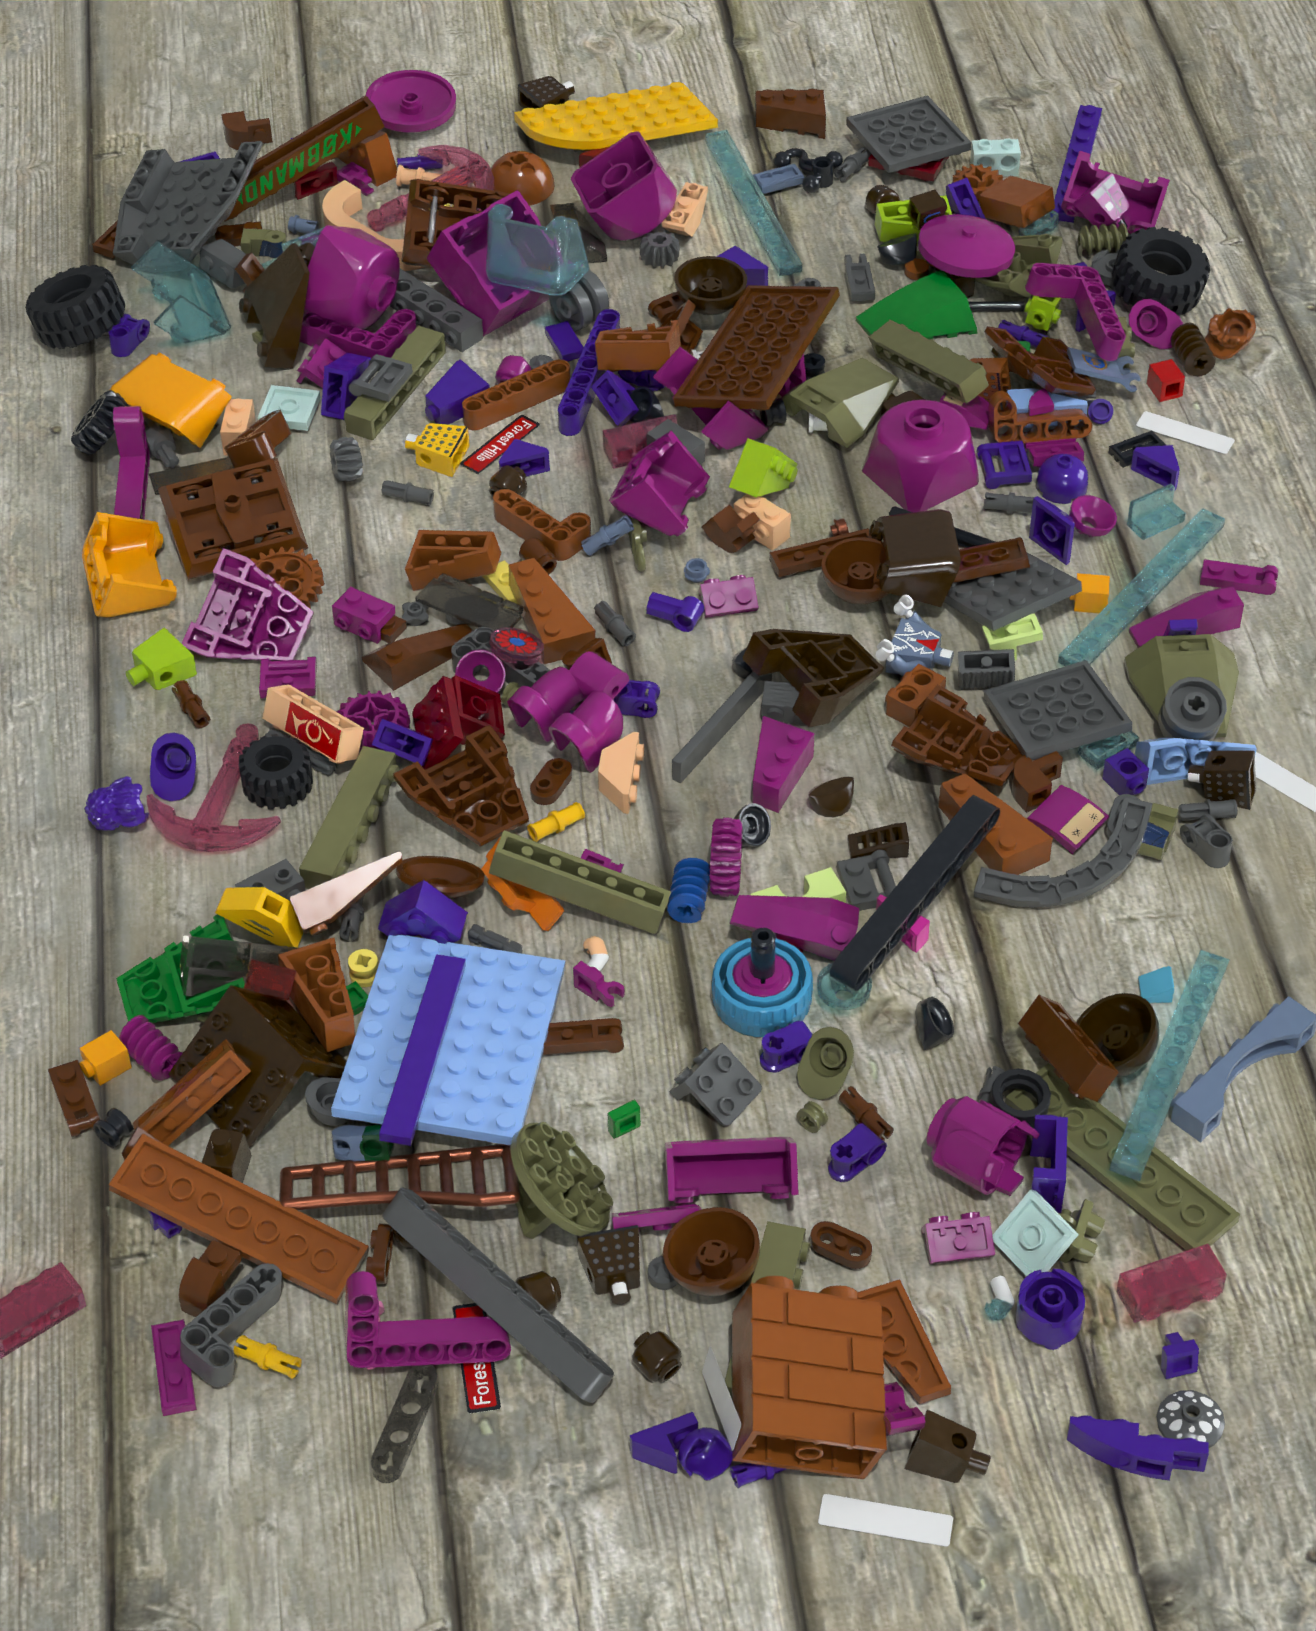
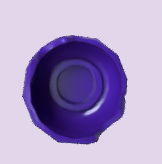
M708 1427L695 1429L688 1433L680 1443L677 1454L681 1466L689 1476L696 1473L704 1480H711L723 1474L732 1463V1449L728 1440L719 1430Z

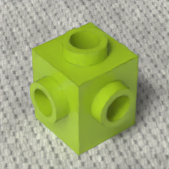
M1033 296L1032 299L1029 298L1024 312L1028 313L1025 323L1032 325L1036 329L1048 331L1053 323L1057 324L1062 313L1059 305L1062 298Z

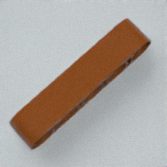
M561 359L550 361L464 399L462 402L464 426L468 427V430H480L564 393L570 381L569 363Z

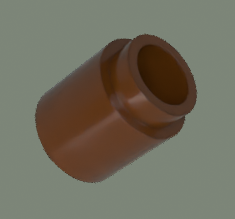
M527 539L522 543L519 551V556L522 560L535 558L548 575L553 572L557 565L555 556L540 539Z

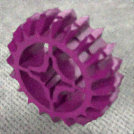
M368 690L365 695L357 693L356 698L348 697L347 702L341 703L340 709L336 711L364 728L359 752L363 746L380 749L373 746L372 742L382 719L410 728L409 724L411 723L407 707L400 701V698H393L391 692L383 695L380 690L376 694H371Z
M723 817V819L716 818L713 822L710 857V891L713 895H720V897L737 896L740 891L743 830L740 819Z

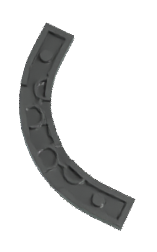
M1124 797L1115 829L1109 840L1101 848L1100 853L1090 862L1087 860L1081 865L1066 871L1064 875L1051 878L1049 875L1022 876L981 867L974 890V897L1005 905L1037 908L1064 905L1096 893L1114 881L1135 858L1146 833L1153 803Z

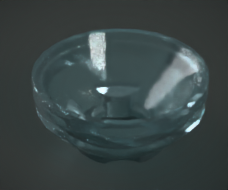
M833 963L820 971L817 977V991L819 997L826 1005L838 1010H851L862 1006L869 999L872 990L871 977L859 991H855L830 977V969ZM839 991H848L852 994V998L840 1000L835 994Z

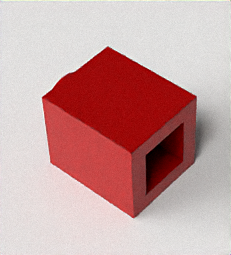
M1172 359L1149 364L1146 384L1159 402L1183 396L1185 376Z

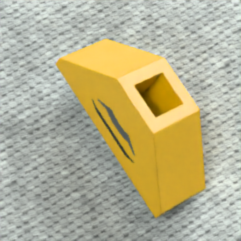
M265 887L226 888L215 911L216 914L287 951L297 949L303 935V930L291 901Z

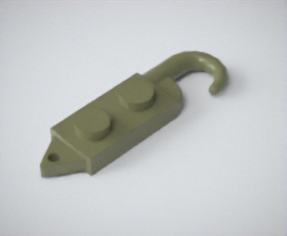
M628 516L634 527V530L630 531L628 535L635 566L638 571L643 572L646 569L643 542H647L646 527L641 526L642 522Z

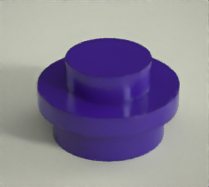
M1105 399L1094 400L1088 408V416L1096 424L1109 422L1114 412L1112 404Z

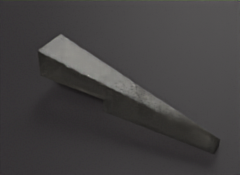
M183 935L180 972L184 996H194L195 994L208 992L242 977L246 983L278 976L280 975L278 954L297 949L298 947Z

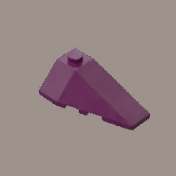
M1234 587L1195 593L1130 627L1129 633L1137 648H1139L1155 636H1163L1169 620L1197 619L1198 629L1195 635L1215 634L1238 629L1241 625L1244 603Z
M739 895L729 924L752 932L758 928H768L775 933L777 939L786 941L799 949L835 961L856 935L859 908L833 898Z

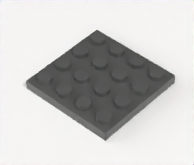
M928 95L849 116L846 119L847 127L888 173L897 172L930 161H937L952 155H959L971 150V141Z
M1027 553L1029 568L953 582L944 603L995 631L1081 592L1082 584L1078 579Z
M1087 660L984 690V700L1016 744L1020 753L1025 755L1026 758L1030 757L1031 760L1039 759L1054 751L1058 753L1132 731V721Z

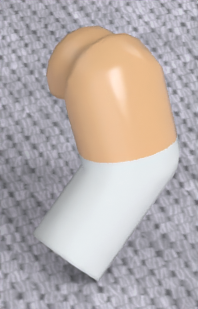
M592 936L587 938L583 945L584 949L588 948L586 952L591 955L587 965L601 971L607 963L609 956L604 941L599 937Z

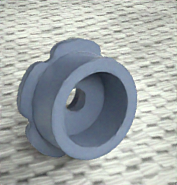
M700 558L689 560L684 568L685 578L695 583L705 580L710 574L706 561Z

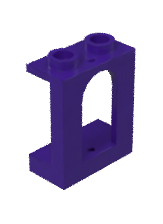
M1035 1115L1034 1129L1040 1135L1038 1139L1032 1137L1030 1156L1051 1158V1167H1034L1031 1190L1037 1191L1057 1213H1061L1066 1185L1068 1117Z

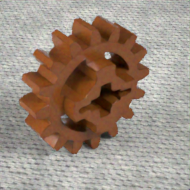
M970 164V168L962 166V171L956 170L952 183L968 178L977 201H980L979 195L1001 182L1003 175H999V170L992 171V166L984 168L983 164Z

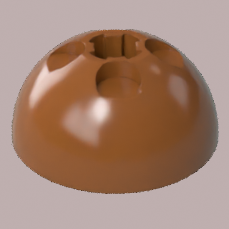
M513 151L501 156L491 166L486 179V190L513 193L518 190L529 206L546 200L553 193L555 187L554 177L547 163L536 154L527 151Z

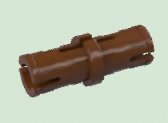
M177 681L173 685L174 687H172V692L178 698L181 710L190 717L196 728L206 727L211 719L202 706L201 698L193 693L187 681Z
M853 1086L848 1087V1091L851 1094L844 1090L839 1096V1101L855 1116V1121L858 1124L863 1123L883 1141L885 1139L882 1137V1134L888 1139L892 1135L894 1128L877 1113V1107L873 1103H868Z

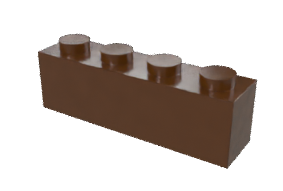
M1038 995L1018 1024L1026 1033L1025 1038L1039 1048V1055L1045 1061L1054 1066L1053 1072L1060 1079L1068 1083L1069 1092L1079 1099L1083 1100L1086 1097L1098 1102L1119 1072L1064 1007L1056 1001Z

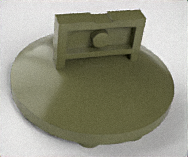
M546 1122L529 1123L518 1130L511 1140L510 1152L512 1163L518 1176L520 1200L515 1205L518 1209V1217L524 1236L534 1239L553 1223L577 1236L600 1232L604 1229L610 1219V1207L613 1206V1200L607 1193L603 1183L605 1175L597 1165L592 1164L585 1153L576 1145L573 1136L567 1131L560 1132L550 1127Z

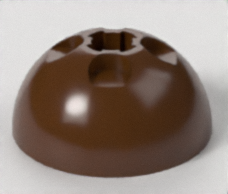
M856 537L833 544L824 553L821 562L823 578L829 589L838 598L857 605L875 603L886 597L889 593L881 591L879 579L876 578L879 565L881 563L884 564L886 560L884 543L872 538Z
M723 1207L701 1209L687 1215L670 1230L663 1247L664 1262L674 1280L685 1289L703 1296L724 1295L742 1286L754 1272L760 1255V1239L754 1223L741 1212Z

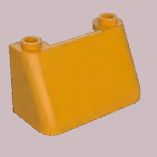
M159 352L157 355H149L110 388L115 393H119L129 406H141L144 417L169 428L179 436L184 435L190 440L191 444L199 448L202 447L232 397L224 390L226 386L214 378L211 381L171 363V359Z
M101 512L96 513L82 550L83 564L96 616L110 618L165 607L175 600L177 588L172 580H161L155 557L157 549H160L163 544V534L160 533L158 522Z

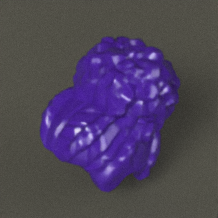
M125 776L112 782L109 787L94 789L92 793L88 794L84 808L85 813L88 814V820L97 830H115L120 825L132 828L144 823L149 813H145L143 804L140 801L142 786L140 784H132V778Z

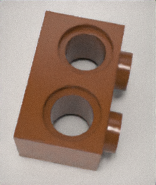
M918 664L911 672L905 673L901 682L895 688L892 687L885 697V702H887L886 715L910 727L920 714L926 698L938 684L943 688L946 687V677Z

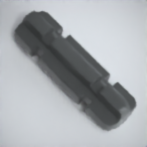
M473 924L468 931V939L477 944L482 942L481 946L521 954L523 952L521 944L513 940L508 942V938L491 930L485 931L484 927Z

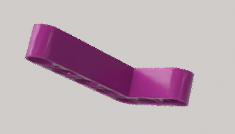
M1049 263L1033 264L1025 285L1026 291L1031 295L1039 297L1074 299L1098 356L1107 361L1117 360L1126 335L1098 271L1088 266Z
M304 309L299 342L314 347L315 344L320 346L326 338L346 353L371 358L378 354L391 358L395 350L400 348L405 342L407 336L416 329V315L410 309L398 310L374 334L357 327L352 328Z
M141 406L114 407L113 421L120 454L114 515L145 520L150 455Z
M365 1271L355 1272L346 1281L344 1336L347 1361L353 1367L375 1368L496 1362L507 1358L511 1352L509 1333L492 1317L378 1322L379 1300L376 1278L373 1274Z

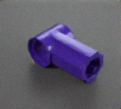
M652 592L646 607V614L672 621L677 629L689 632L693 630L705 608L703 603L693 596H687L680 600Z

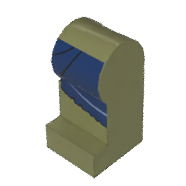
M243 228L241 251L246 254L252 252L254 256H269L270 258L277 259L287 249L286 234L282 231Z
M1153 803L1146 833L1138 854L1162 860L1175 831L1178 809Z

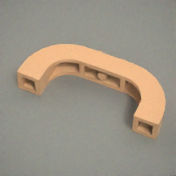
M344 180L329 190L322 204L324 226L332 225L361 229L393 248L398 254L402 270L411 271L424 268L407 265L402 262L404 239L385 238L350 217L363 209L361 189Z

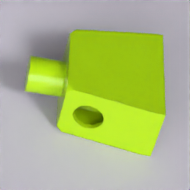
M165 627L133 650L132 656L135 667L126 671V677L131 685L135 686L146 680L155 690H161L175 684L177 681L186 680L197 675L194 655Z

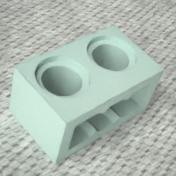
M1010 138L1003 140H973L970 164H983L984 168L992 166V171L999 170V175H1003V177L1019 176L1021 156L1018 139Z

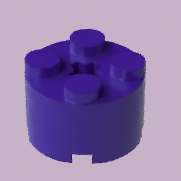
M1041 1269L1030 1273L1020 1285L1016 1308V1326L1032 1342L1043 1345L1049 1350H1056L1061 1345L1073 1340L1079 1333L1085 1309V1296L1080 1281L1072 1274L1061 1269H1052V1272H1041Z

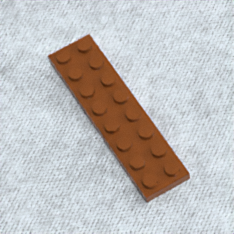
M143 1133L109 1183V1191L211 1242L215 1240L241 1252V1257L257 1265L265 1263L274 1264L281 1270L283 1278L335 1304L339 1302L346 1290L348 1277L357 1272L369 1252L368 1245L292 1207H283L280 1201Z

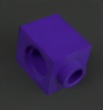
M1126 748L1105 759L1102 779L1118 795H1137L1147 786L1149 768Z

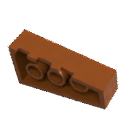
M535 558L509 564V587L530 635L536 639L534 642L539 644L536 647L539 648L537 651L543 664L562 660L568 651H578L595 639L596 630Z
M964 773L940 784L939 808L950 821L972 795L1000 808V816L995 826L974 850L989 869L1019 875L1050 861L1053 838Z
M333 937L278 954L281 984L325 1050L329 1052L353 1044L355 1038L354 1014L348 990L346 989L344 974L341 970L335 938Z

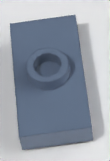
M791 164L753 174L752 182L761 194L802 184L805 176L796 164Z

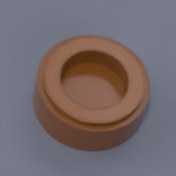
M915 258L905 263V275L909 279L918 280L928 276L929 264L925 260Z

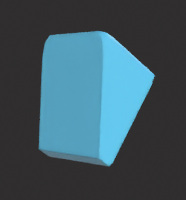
M1171 966L1138 976L1141 997L1149 1003L1172 1002L1174 982Z

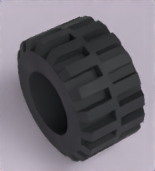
M272 734V737L263 736L260 737L259 741L254 740L250 742V747H245L242 750L243 755L239 756L238 764L243 793L245 796H248V800L251 803L256 802V805L261 808L267 806L268 809H274L275 807L284 809L287 805L294 806L298 804L297 800H303L306 798V793H310L312 789L311 784H313L310 754L305 744H300V740L297 738L290 739L288 735L280 737L278 734Z

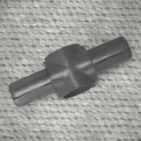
M145 417L144 425L150 458L160 459L165 467L174 469L175 465L179 464V459L174 452L176 446L169 428L164 429L157 426L155 421Z

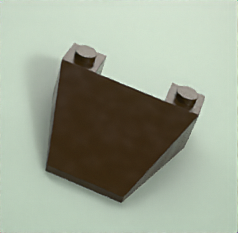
M292 243L246 288L244 297L239 302V311L243 314L246 323L261 324L264 331L262 341L257 345V355L261 358L264 367L293 369L298 352L310 272L296 243Z
M785 629L753 632L742 658L758 676L780 672L799 692L792 711L809 728L829 724L884 669L851 634Z

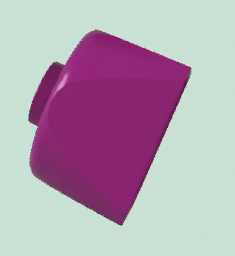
M639 131L631 132L574 171L571 177V181L589 215L608 237L618 241L636 239L655 229L669 215L677 197V189Z
M326 225L319 235L308 265L310 274L304 309L348 327L360 329L370 327L383 315L395 297L400 275L398 254L389 245L361 229Z
M912 400L900 403L882 415L871 441L862 472L903 509L910 512L926 511L978 485L979 474L971 430L965 417L956 409L937 401Z

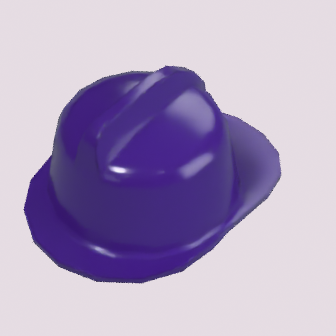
M175 732L166 733L159 737L152 747L150 783L155 794L160 798L168 801L181 800L189 794L194 785L196 771L195 747L183 734Z

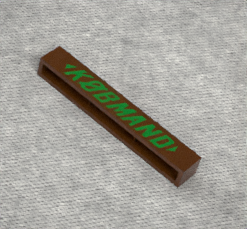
M365 95L257 159L230 216L223 221L226 222L234 219L241 212L256 206L263 199L276 194L280 189L294 183L305 174L315 171L322 164L335 159L342 152L355 147L359 142L385 128L375 105Z

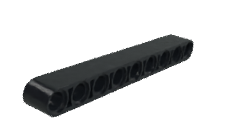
M972 795L835 959L830 969V977L855 991H859L992 830L1000 816V808Z

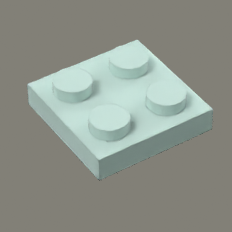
M271 385L258 415V420L268 413L281 409L290 429L308 431L321 399L320 391Z
M1030 1189L995 1231L993 1242L1028 1276L1030 1273L1041 1269V1272H1048L1079 1234L1037 1191Z

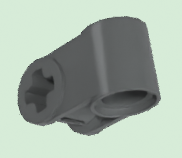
M1204 814L1200 817L1199 821L1191 825L1186 823L1180 827V835L1183 842L1204 860L1208 866L1223 868L1228 865L1233 841L1232 836L1211 815Z

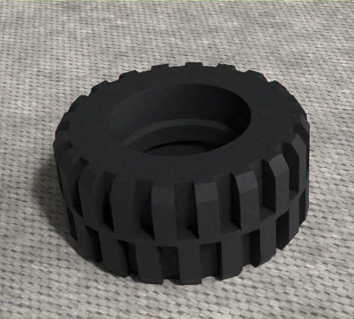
M1149 227L1146 230L1143 228L1130 234L1122 242L1112 268L1111 279L1116 293L1119 297H1123V301L1127 305L1131 304L1134 306L1143 299H1152L1180 316L1181 313L1185 314L1191 311L1198 304L1209 278V260L1206 253H1202V247L1198 243H1193L1192 238L1181 235L1179 231H1169V228L1164 227L1161 229Z
M81 265L78 268H69L65 272L61 271L52 278L49 277L44 280L43 284L38 285L34 292L30 293L26 301V313L38 338L43 344L54 349L56 347L58 349L74 348L77 345H84L93 339L102 337V334L108 333L114 325L120 322V318L123 317L125 311V301L112 273L106 268L97 265Z

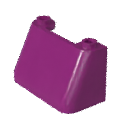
M1083 151L1078 153L1061 208L1068 216H1078L1087 219L1074 202L1095 182L1107 176L1110 172L1098 169L1100 163L1095 162L1093 165L1090 162L1091 154ZM1112 173L1129 203V208L1121 215L1128 225V233L1132 234L1143 228L1146 230L1149 227H1155L1170 180L1159 176L1158 180L1154 183H1149L1150 179L1147 178L1141 183Z
M670 430L633 456L614 489L609 502L616 510L668 536L675 535L677 537L688 528L687 523L689 519L686 515H681L688 499L693 496L697 498L706 491L705 485L710 476Z

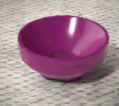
M1091 495L1077 497L1072 502L1069 510V516L1073 518L1076 530L1080 534H1085L1089 537L1108 534L1114 528L1117 521L1116 512L1112 506L1103 499ZM1082 522H1089L1094 526V528H1091Z
M478 649L466 653L459 660L455 675L498 693L505 682L506 672L503 662L496 654L488 650ZM480 664L485 665L490 672L489 677L482 681L477 680L473 675V669Z

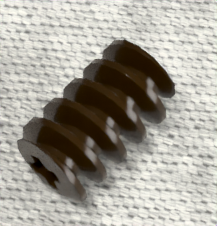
M1185 323L1176 328L1172 333L1170 341L1186 372L1191 376L1197 377L1209 373L1214 368L1216 359L1202 333L1199 331L1198 326L1194 323Z

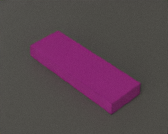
M184 1319L151 1325L163 1416L197 1410L192 1370L180 1358L181 1330L186 1326Z

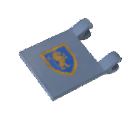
M1068 347L1067 354L1075 373L1120 383L1130 392L1137 390V387L1130 385V382L1133 380L1140 381V376L1137 373H1130L1128 368H1123L1127 363L1134 364L1131 357L1123 356L1115 361H1107L1099 357L1098 354Z

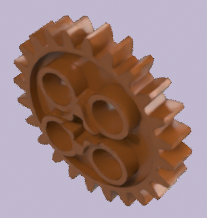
M280 547L279 552L275 553L271 548L269 549V555L266 556L260 552L259 560L250 559L266 575L269 574L278 585L286 591L288 590L310 609V601L318 602L316 594L323 593L321 586L325 585L324 576L318 560H313L311 553L305 556L303 549L295 553L294 547H291L288 552H285L284 548Z

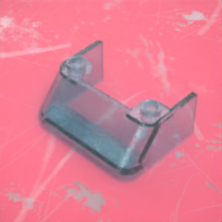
M156 241L131 267L133 271L151 282L152 292L158 299H165L170 303L153 322L154 325L169 333L176 342L187 344L221 336L231 328L229 319L209 276L159 241Z

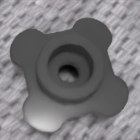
M404 603L402 605V610H404L402 619L406 620V623L410 626L424 624L429 618V615L426 613V610L429 609L428 603Z

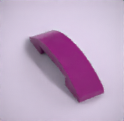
M897 1382L884 1384L886 1436L923 1429L925 1426V1416L918 1407H908L905 1403L902 1387Z

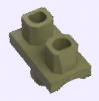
M1085 1199L1080 1210H1075L1071 1214L1070 1210L1063 1209L1062 1213H1058L1079 1234L1058 1260L1067 1263L1074 1257L1088 1263L1094 1257L1098 1245L1084 1238V1235L1087 1234L1096 1238L1103 1229L1105 1219L1091 1212L1094 1205L1093 1202Z

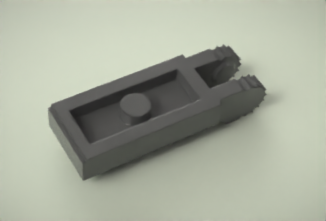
M866 254L859 255V263H852L851 255H845V274L851 301L875 300V287Z

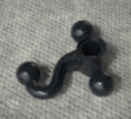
M792 148L785 152L780 151L775 154L773 159L775 167L780 168L790 165L791 158H799V167L806 176L803 179L802 186L807 193H815L819 188L831 186L833 184V169L843 163V157L837 151H831L826 156L809 159L805 150Z

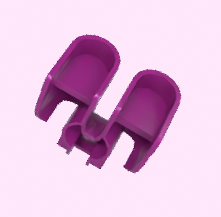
M588 651L575 661L570 670L560 666L549 670L531 687L521 686L507 703L519 727H524L533 718L543 740L549 742L553 739L558 750H564L572 742L579 752L585 769L591 773L600 763L602 750L617 742L622 735L623 716L613 699L627 685L629 676L626 672L599 655ZM582 699H585L571 714L570 710Z

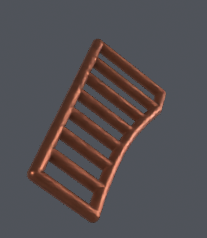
M498 1144L391 1156L389 1160L380 1161L348 1160L284 1167L280 1171L279 1201L283 1207H292L298 1211L354 1205L390 1204L398 1191H389L388 1169L407 1167L408 1188L428 1204L474 1207L515 1204L520 1200L518 1176L511 1159L510 1145ZM502 1157L506 1191L487 1193L483 1159ZM471 1160L474 1194L454 1192L452 1162ZM439 1164L441 1192L422 1191L421 1165ZM375 1171L376 1191L357 1192L356 1172ZM344 1174V1193L325 1195V1176ZM312 1177V1196L292 1198L293 1179Z

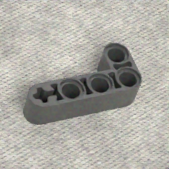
M489 627L475 629L456 642L451 649L454 673L459 660L466 653L478 649L488 650L496 654L503 662L506 672L505 682L508 684L516 682L519 687H531L541 676L550 670L526 652L523 655L517 654L516 651L513 653L506 651L507 647L500 648L497 644L501 642H495L493 638H499L495 636L496 631ZM481 664L477 665L473 669V675L487 667Z
M269 1263L257 1266L181 1330L180 1358L184 1364L208 1384L221 1387L229 1384L233 1379L235 1355L234 1350L228 1344L279 1301L282 1286L281 1270L274 1264Z

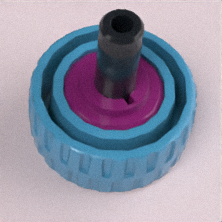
M768 928L754 930L751 938L741 940L729 946L717 959L712 974L713 1006L717 1015L731 1029L747 1036L764 1037L767 1033L784 1028L795 1021H803L810 1010L813 994V974L810 963L795 946L777 939L772 930Z

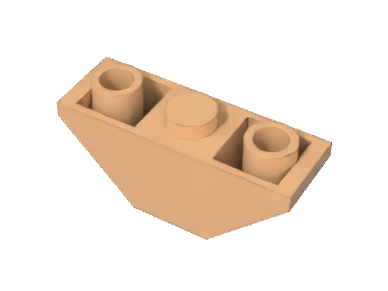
M686 182L677 196L671 212L662 222V227L671 233L693 237L701 223L708 187Z
M632 732L603 749L598 769L599 791L626 814L630 812L631 802L636 803L637 785H634V782L640 781L641 765H638V761H643L644 744H639V732Z

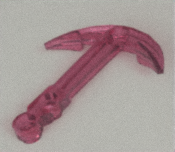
M450 145L428 146L418 150L419 155L433 159L446 167L450 163L455 166V168L431 181L460 186L473 183L476 188L494 191L495 182L490 166L479 154L463 147ZM409 193L400 195L381 205L380 209L371 210L367 214L369 227L374 231H381L387 223L402 220L407 214ZM476 208V211L483 212L480 208Z
M249 723L242 724L236 729V737L231 740L222 759L223 765L193 820L176 816L173 807L160 802L153 794L147 795V807L150 818L167 839L184 848L195 851H227L258 841L281 823V819L278 816L261 819H240L238 826L220 825L240 778L239 756L243 755L242 750L245 747H250V742L254 740L259 741L258 728L255 725Z

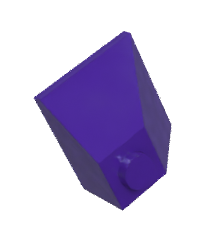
M1036 496L1033 498L1029 538L1065 565L1069 564L1075 526L1073 518L1054 504Z

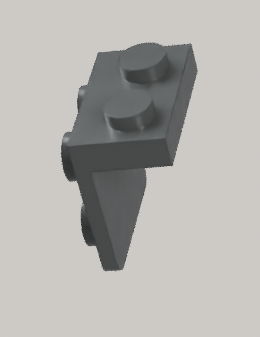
M720 1043L711 1050H708L707 1047L702 1049L693 1058L696 1064L691 1069L688 1067L684 1068L674 1078L677 1084L669 1092L677 1101L691 1093L722 1127H727L761 1092L762 1086L723 1043Z

